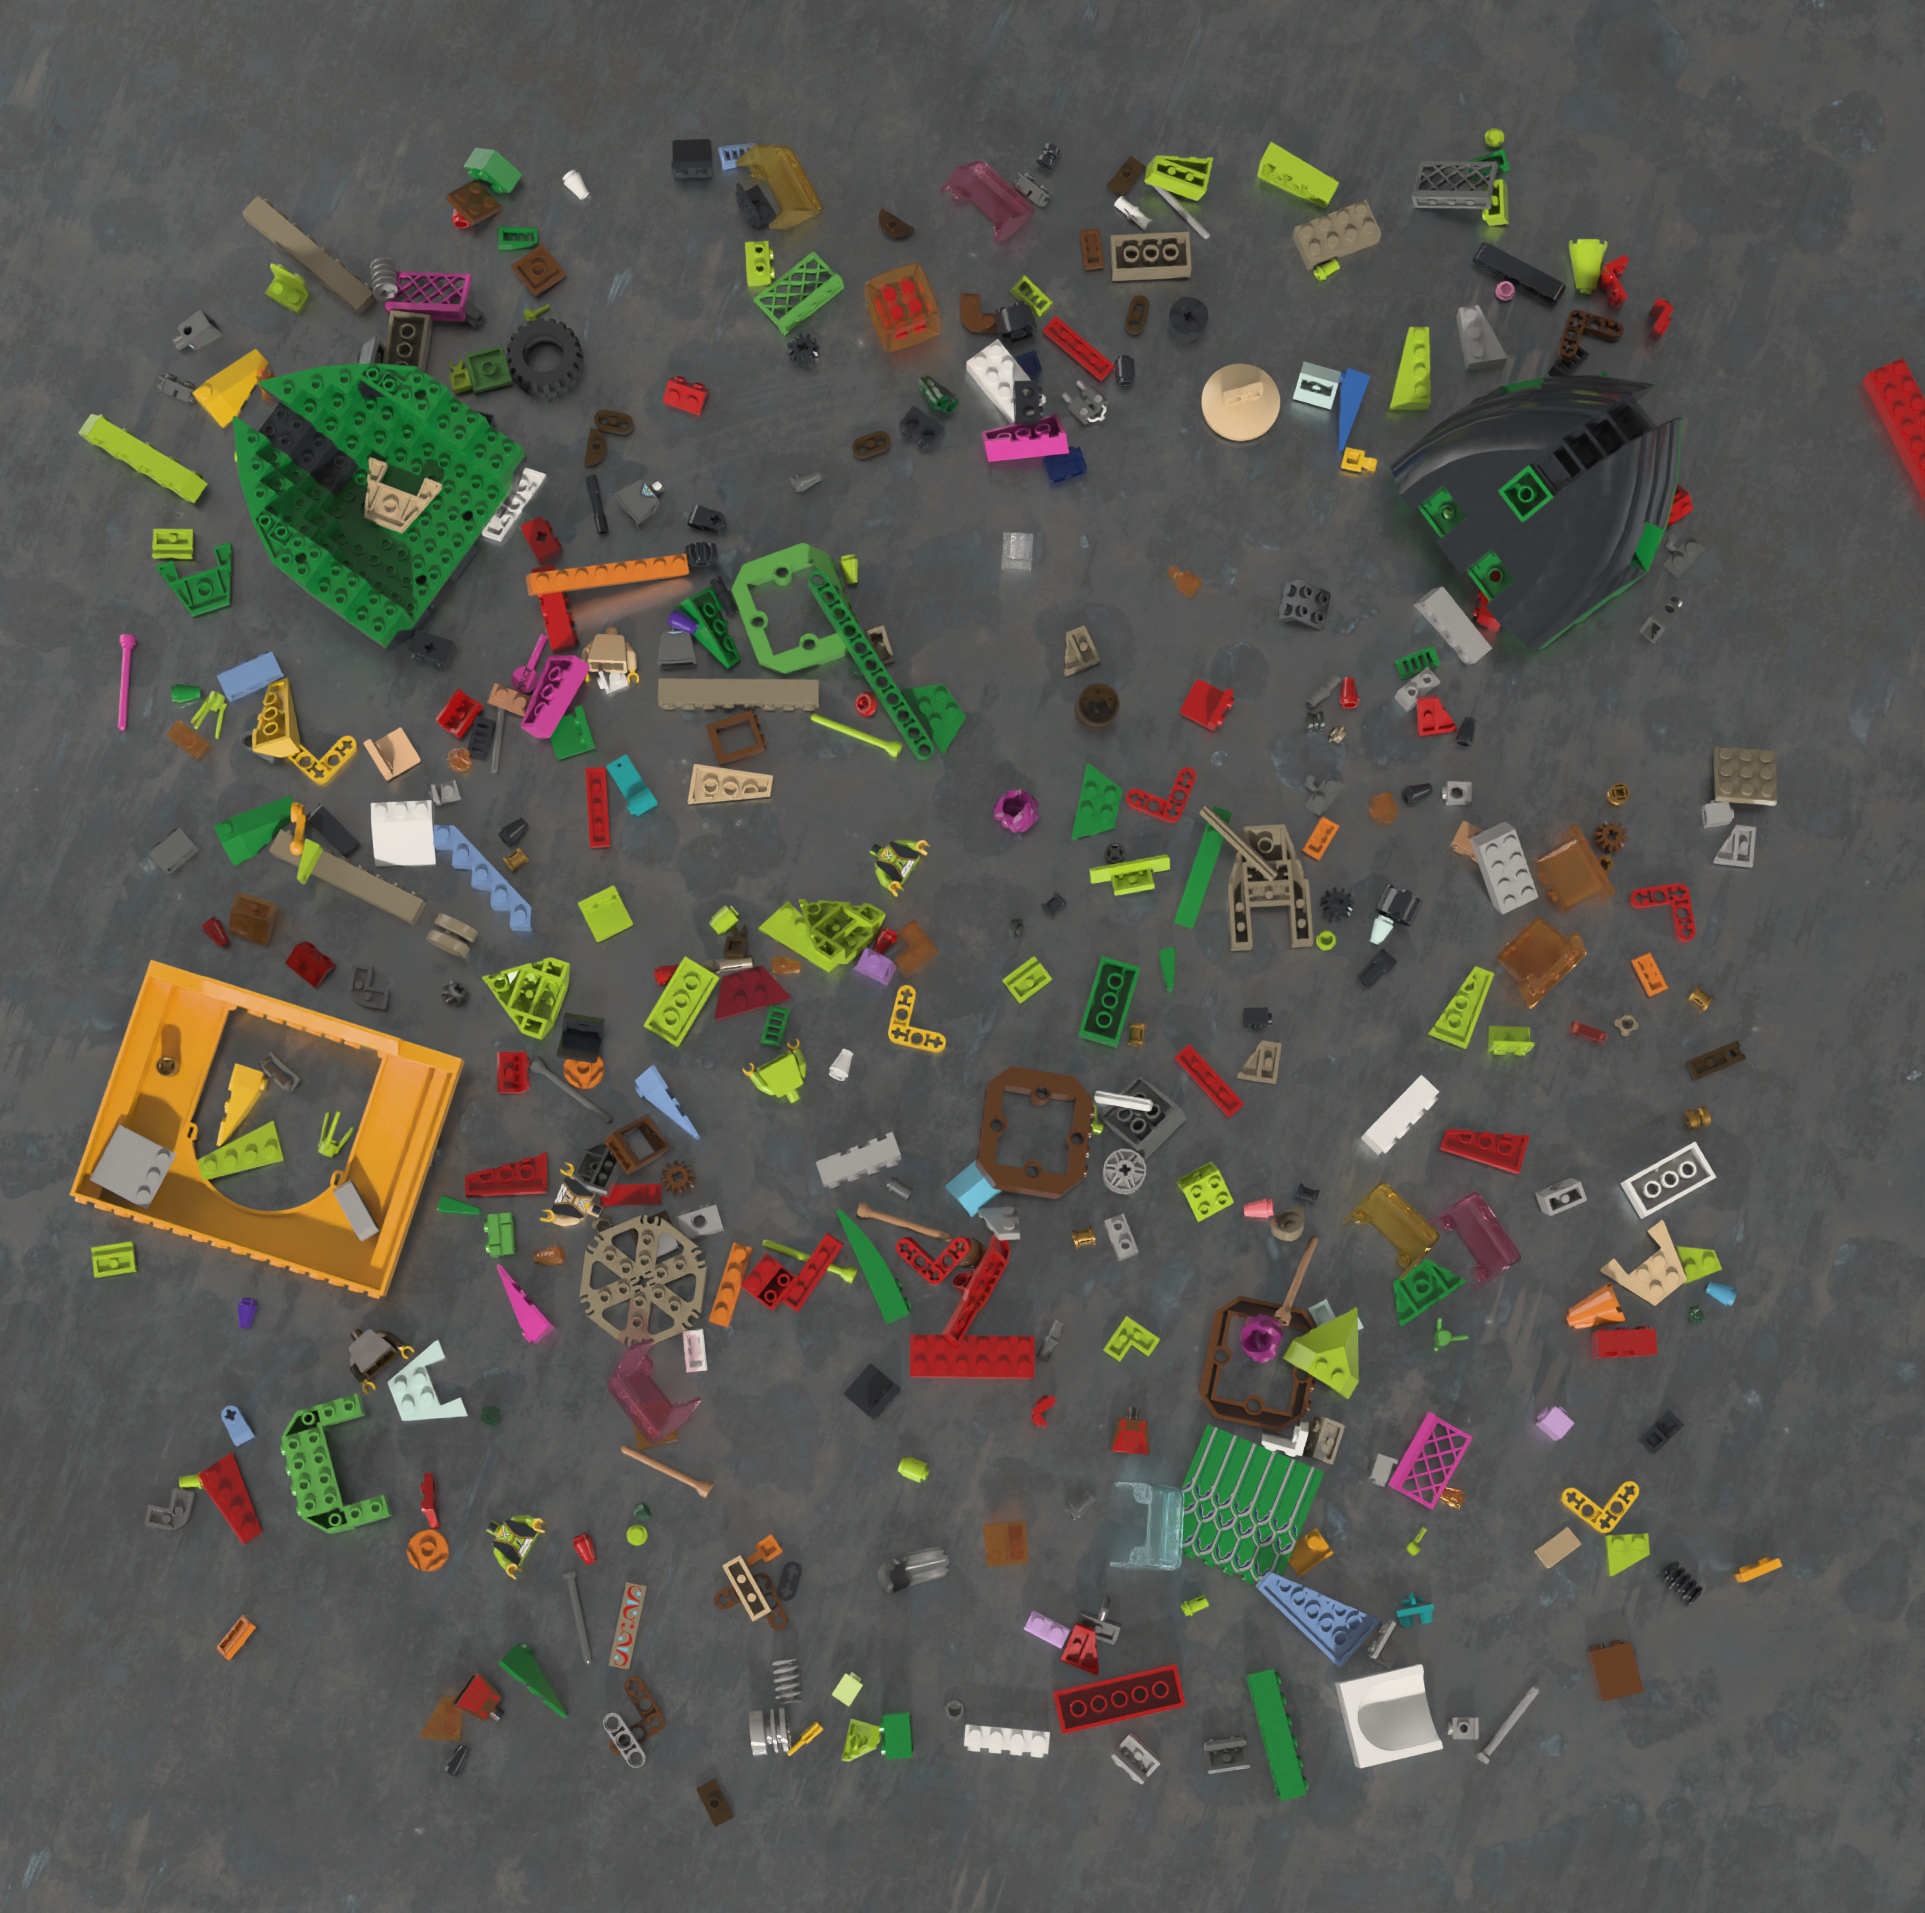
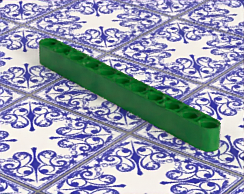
M814 570L807 580L809 589L914 756L919 760H927L933 754V743L825 572ZM815 576L820 577L822 584H814L812 578ZM823 594H830L833 600L830 602L825 601ZM834 611H841L843 613V618H836L834 616ZM844 628H852L854 635H847ZM855 645H863L865 651L862 653L857 652ZM872 661L875 664V669H868L866 662ZM876 679H884L886 682V686H879L876 682ZM887 696H895L897 702L894 704L889 703ZM898 712H904L907 715V720H900ZM915 729L918 737H911L908 730ZM919 746H926L928 754H921Z

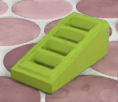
M1025 275L1009 291L1019 301H1025L1026 305L1031 306L1033 312L1039 317L1053 303ZM1024 285L1026 288L1021 292L1019 289ZM1029 290L1032 291L1031 295L1027 298L1025 294ZM1035 295L1038 296L1039 298L1034 303H1032V298ZM1041 300L1045 302L1040 308L1036 307Z
M309 839L305 840L297 880L302 884H306L323 852V848L319 844Z

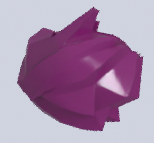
M1022 789L1018 791L1009 790L1001 798L997 799V804L993 806V819L1001 821L1002 826L1009 828L1013 833L1018 831L1025 832L1038 820L1037 810L1040 804L1027 791L1024 792Z
M1259 1313L1258 1317L1248 1316L1245 1326L1241 1327L1240 1340L1243 1343L1241 1346L1249 1356L1253 1357L1254 1361L1258 1360L1260 1363H1265L1268 1360H1273L1276 1356V1350L1280 1348L1279 1344L1284 1336L1281 1330L1282 1326L1278 1320Z

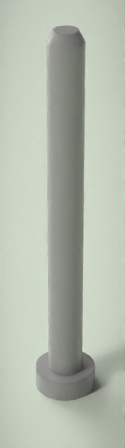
M1153 186L1204 239L1210 237V233L1169 191Z
M1533 1686L1485 1749L1482 1752H1477L1475 1756L1487 1765L1490 1762L1488 1757L1539 1693L1540 1689L1537 1686Z

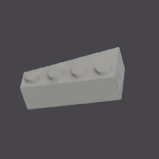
M1443 586L1430 590L1414 604L1444 637L1447 643L1455 649L1459 658L1468 665L1474 664L1492 649Z
M893 1132L886 1134L887 1138L884 1140L875 1138L866 1143L865 1147H862V1145L848 1149L846 1154L840 1152L817 1161L816 1165L824 1187L829 1186V1189L840 1186L841 1181L848 1179L851 1182L859 1179V1175L867 1172L868 1175L879 1172L880 1167L887 1166V1168L898 1165V1161L901 1160V1154Z

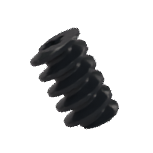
M1674 1561L1666 1565L1657 1574V1577L1664 1575L1662 1583L1669 1581L1668 1589L1675 1587L1676 1590L1673 1595L1676 1596L1681 1593L1682 1596L1679 1601L1687 1600L1688 1602L1685 1605L1687 1608L1699 1598L1703 1587L1701 1585L1695 1587L1697 1581L1695 1579L1690 1580L1691 1574H1684L1685 1568H1678L1680 1563Z

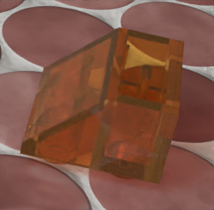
M237 892L230 912L228 934L267 946L280 907L276 903Z
M1025 1521L984 1525L987 1567L1029 1563Z

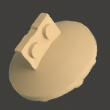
M1232 364L1219 369L1208 379L1202 392L1201 407L1206 422L1216 433L1231 440L1245 441L1263 435L1272 427L1280 409V394L1273 379L1262 369L1249 364Z

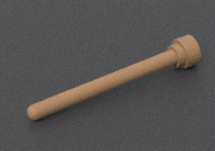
M860 1201L856 1214L858 1218L872 1217L945 1241L952 1239L950 1233L871 1209L872 1207L868 1206V1203Z
M1316 1236L1310 1238L1283 1307H1280L1274 1315V1318L1281 1325H1289L1292 1318L1290 1309L1318 1242Z
M627 1445L621 1447V1451L624 1454L696 1488L699 1495L707 1498L714 1483L708 1480L699 1481Z

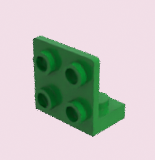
M582 706L575 707L576 713L562 717L550 737L558 760L596 749Z

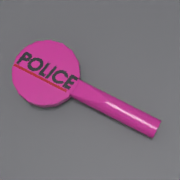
M540 634L527 666L519 667L513 672L511 684L515 691L528 694L535 690L539 678L534 668L548 638L546 635Z

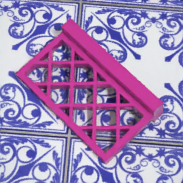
M397 271L398 291L394 294L395 296L391 301L386 302L385 310L389 316L390 311L393 310L428 314L435 321L465 322L466 313L464 310L472 276L470 274ZM401 278H409L411 280L403 287L400 285ZM428 279L429 282L420 288L417 283L419 281ZM440 280H447V283L441 288L435 285ZM459 280H465L464 285L459 289L454 286ZM415 285L418 290L409 296L406 291ZM434 286L436 291L427 297L424 292ZM452 287L455 291L448 297H445L443 292ZM403 293L407 297L402 302H396L397 297ZM421 294L425 297L420 303H414L413 301ZM439 295L444 299L438 304L431 302ZM458 295L461 297L460 304L450 303Z
M1428 1412L1388 1486L1433 1510L1473 1437L1436 1417L1433 1413ZM1438 1423L1446 1427L1447 1436L1436 1438L1434 1429ZM1431 1434H1432L1434 1439L1429 1440V1438H1430V1436H1431ZM1460 1435L1467 1439L1463 1447L1454 1449L1451 1437ZM1449 1438L1452 1449L1440 1452L1437 1441ZM1435 1442L1438 1453L1426 1456L1424 1451L1425 1445ZM1461 1450L1458 1456H1456L1455 1451ZM1421 1452H1422V1453H1423V1457H1422V1458H1418V1457L1420 1456ZM1453 1452L1455 1462L1453 1465L1444 1467L1441 1455ZM1439 1456L1442 1468L1430 1470L1427 1459ZM1425 1460L1427 1472L1416 1474L1414 1470L1415 1463ZM1451 1468L1448 1474H1446L1445 1469ZM1411 1470H1412L1413 1475H1412V1476H1408L1409 1473H1410ZM1443 1470L1445 1476L1443 1483L1434 1485L1431 1473ZM1429 1474L1432 1486L1420 1489L1417 1477ZM1414 1478L1417 1490L1409 1492L1402 1488L1406 1480ZM1441 1486L1436 1493L1435 1488ZM1433 1488L1435 1497L1430 1504L1423 1500L1421 1491ZM1418 1492L1420 1497L1414 1495L1413 1493Z

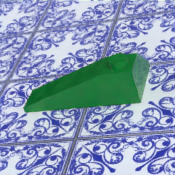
M711 586L673 607V609L678 611L682 610L699 624L694 636L726 668L741 661L735 641L729 636L727 630L729 626L728 621L723 619L721 610H723L722 604L718 602L717 595Z
M291 795L238 814L213 826L234 866L253 858L265 844L272 840L271 838L280 829H284L291 822V806L294 802Z
M525 1643L523 1645L516 1644L498 1664L517 1681L525 1682L527 1684L526 1687L538 1697L540 1695L542 1701L562 1718H567L569 1714L537 1659L532 1655L534 1651Z

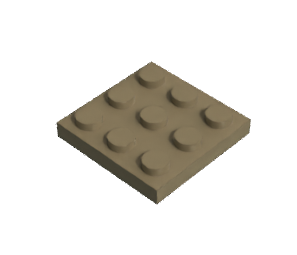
M1715 746L1713 750L1715 801L1776 806L1775 751Z

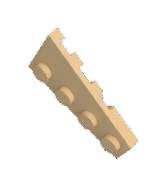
M694 764L687 803L697 804L771 797L774 777L773 775Z

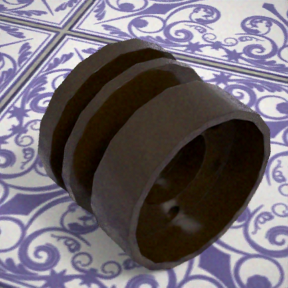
M1101 683L1089 685L1082 691L1076 701L1074 712L1077 721L1087 730H1104L1111 725L1118 714L1120 706L1119 697L1114 689L1108 685ZM1094 705L1097 706V709H1100L1098 713H1095V710L1092 709Z

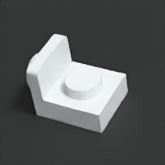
M598 671L600 677L596 679L600 689L605 688L607 694L629 685L625 673Z

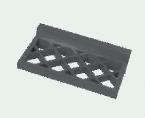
M1421 161L1415 190L1412 191L1411 196L1415 208L1491 209L1493 203L1492 193L1498 167L1497 162ZM1425 168L1435 169V171L1428 176L1424 174ZM1446 168L1454 170L1447 176L1442 173ZM1466 168L1473 170L1467 176L1461 173ZM1485 168H1492L1491 172L1485 177L1480 173ZM1439 174L1443 179L1434 184L1431 179ZM1458 174L1462 179L1454 185L1450 180ZM1478 175L1481 180L1472 185L1469 180ZM1427 182L1432 186L1428 190H1420ZM1446 182L1451 186L1446 191L1438 189ZM1464 183H1467L1470 187L1466 191L1458 190ZM1486 183L1488 186L1487 191L1477 190L1478 187Z

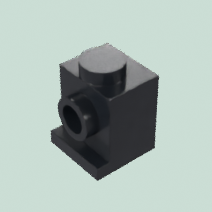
M1268 1007L1243 1008V1031H1247L1248 1027H1252V1030H1263L1264 1027L1272 1025V1013H1268Z

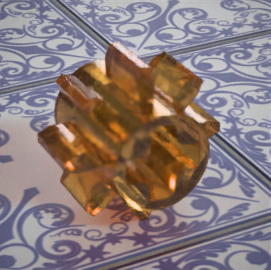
M458 747V749L453 748L447 756V761L450 762L448 767L459 773L461 770L466 771L472 763V758L469 757L471 752L461 747Z

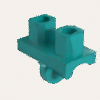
M1408 1592L1409 1599L1402 1600V1605H1410L1411 1608L1394 1611L1395 1617L1399 1618L1402 1628L1414 1626L1412 1614L1419 1613L1421 1624L1433 1622L1432 1610H1435L1434 1604L1416 1606L1417 1603L1423 1602V1597H1415L1413 1592Z

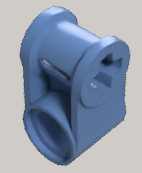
M227 1406L221 1412L222 1420L236 1446L255 1437L251 1425L240 1408ZM230 1410L237 1413L234 1415L235 1420L228 1419L227 1416L230 1415Z

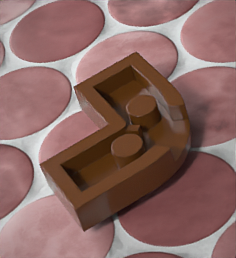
M961 293L960 320L963 325L975 334L998 335L994 319L996 313H979L980 294Z

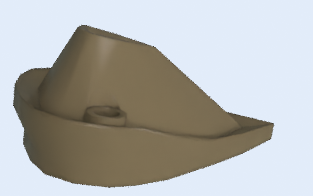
M1302 1204L1292 1207L1274 1216L1271 1220V1233L1278 1239L1293 1241L1299 1238L1305 1227L1306 1205Z

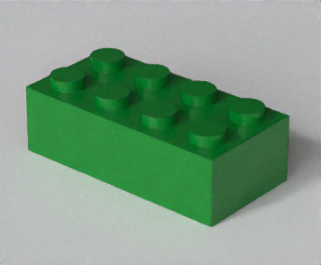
M1104 956L1101 957L1078 1037L1117 1048L1141 967Z

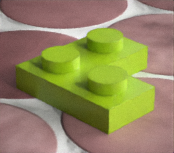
M1126 1316L1103 1351L1120 1362L1132 1345L1149 1357L1160 1339Z

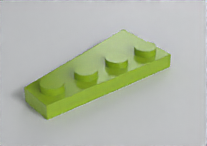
M789 901L758 928L763 933L768 934L776 941L789 947L792 951L805 957L828 973L838 965V963H831L816 953L804 917Z
M1475 966L1428 1035L1466 1049L1494 973Z
M274 1121L198 1159L197 1163L202 1181L283 1161Z

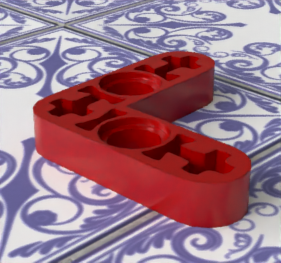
M1189 767L1181 769L1168 800L1134 788L1128 791L1126 803L1131 808L1166 822L1175 823L1180 819L1196 780V772ZM1188 772L1190 773V777L1193 779H1188L1186 786L1184 787L1182 786L1184 777L1181 775H1186V773ZM1182 790L1185 793V798L1183 800L1175 799L1174 792ZM1138 794V799L1144 800V797H1147L1144 807L1141 806V801L1131 802L1132 798L1129 796ZM1150 801L1158 802V810L1151 811L1148 808V803ZM1173 803L1177 804L1175 813L1178 815L1170 818L1167 810L1171 811Z
M1677 883L1640 888L1631 893L1629 901L1635 908L1671 904L1677 938L1682 942H1688L1694 938L1696 929L1688 888L1684 884ZM1677 888H1679L1680 892L1684 893L1681 898L1678 895H1671V900H1668L1669 893L1676 892ZM1655 891L1664 893L1663 901H1657L1654 898ZM1647 892H1650L1649 898L1643 899L1641 903H1639L1638 900L1634 899L1637 896V894H1639L1640 897H1646L1648 895ZM1678 908H1685L1688 915L1686 918H1681L1677 915ZM1689 920V923H1686L1685 926L1686 930L1691 933L1686 937L1685 934H1681V931L1684 930V925H1679V922L1683 923Z
M906 1236L896 1243V1251L929 1283L936 1285L941 1283L970 1251L972 1244L968 1237L958 1236L935 1260L914 1239ZM905 1243L909 1244L907 1250H903V1244ZM959 1243H965V1245L963 1246L964 1248L958 1251V1253L954 1252V1250H956L959 1246ZM916 1250L917 1252L912 1257H910V1254H912V1252ZM918 1255L925 1258L926 1264L924 1266H920L916 1262ZM945 1255L952 1256L954 1260L953 1265H947L944 1262ZM931 1264L932 1266L930 1267V1269L925 1271L924 1269ZM935 1271L939 1272L937 1278H933V1272Z

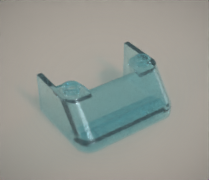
M1114 1482L1115 1487L1133 1490L1134 1499L1138 1503L1148 1504L1146 1546L1133 1548L1130 1552L1129 1563L1110 1562V1567L1122 1570L1175 1571L1181 1564L1183 1491L1175 1486Z

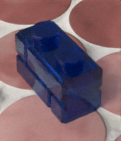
M1070 446L1068 447L1069 453L1047 455L1042 459V467L1049 485L1087 473V465L1080 447Z

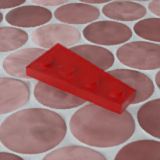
M1446 1129L1440 1150L1519 1174L1530 1135L1521 1136L1510 1133L1495 1134L1492 1132L1482 1133L1471 1130Z
M547 1152L541 1153L539 1156L527 1157L518 1162L506 1163L497 1168H489L465 1175V1196L548 1194Z
M232 1452L196 1476L243 1545L262 1532Z

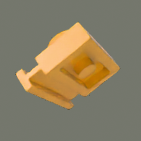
M1315 1528L1298 1540L1289 1564L1298 1576L1301 1577L1332 1555L1333 1551Z
M1768 1556L1758 1560L1759 1565L1751 1567L1749 1564L1739 1568L1740 1573L1735 1574L1737 1582H1746L1782 1567L1780 1559H1770Z

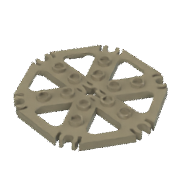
M640 1215L602 1231L598 1234L604 1240L600 1236H595L594 1239L598 1241V1246L593 1247L591 1244L587 1246L594 1253L589 1252L587 1249L585 1250L579 1296L588 1295V1297L581 1300V1303L588 1301L591 1305L589 1309L585 1310V1313H590L594 1310L595 1312L588 1317L623 1345H626L628 1337L627 1344L629 1347L632 1346L634 1339L639 1341L638 1348L644 1346L645 1339L646 1348L689 1329L685 1325L688 1327L693 1326L689 1321V1317L691 1315L697 1319L700 1317L694 1309L700 1314L702 1313L708 1265L704 1268H699V1266L704 1265L707 1261H698L697 1255L703 1251L697 1250L693 1252V1249L700 1246L663 1217L659 1226V1216H655L653 1224L648 1221L649 1215L643 1217L644 1224H642L643 1215ZM631 1228L638 1231L635 1260L612 1243L613 1236ZM665 1232L680 1242L684 1247V1251L676 1257L657 1264L660 1235ZM595 1261L602 1262L622 1279L600 1289H593L590 1286L593 1263ZM689 1273L696 1276V1287L693 1301L687 1302L665 1285V1283ZM642 1275L644 1278L653 1277V1279L646 1283V1287L644 1285L634 1286V1284L641 1280L640 1276ZM630 1299L627 1327L624 1330H618L604 1319L602 1315L603 1310ZM652 1302L674 1319V1326L656 1335L648 1332Z

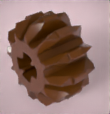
M1607 820L1603 821V826L1598 825L1596 827L1598 832L1593 834L1594 837L1599 838L1595 840V845L1601 844L1599 850L1602 851L1606 848L1607 854H1610L1612 850L1618 853L1619 848L1624 849L1626 846L1624 842L1628 841V837L1624 836L1627 833V829L1621 830L1620 828L1623 824L1619 823L1616 826L1615 820H1611L1610 824ZM1609 833L1610 836L1612 834L1614 835L1615 838L1613 840H1611L1612 838L1608 839L1607 835Z
M674 1160L675 1167L673 1168L669 1163L666 1164L669 1172L662 1170V1174L667 1177L661 1178V1182H668L665 1184L664 1189L667 1190L672 1187L671 1194H674L676 1189H678L679 1195L683 1194L682 1188L689 1192L690 1188L687 1184L695 1185V1182L690 1180V1178L696 1177L695 1173H689L693 1169L690 1165L685 1168V1161H682L679 1166L677 1160ZM679 1173H682L683 1180L675 1182L676 1180L673 1176H678Z

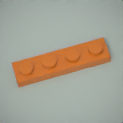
M733 1242L709 1322L729 1328L753 1248Z

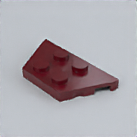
M762 965L728 974L722 977L715 1020L718 1021L791 1000V998Z

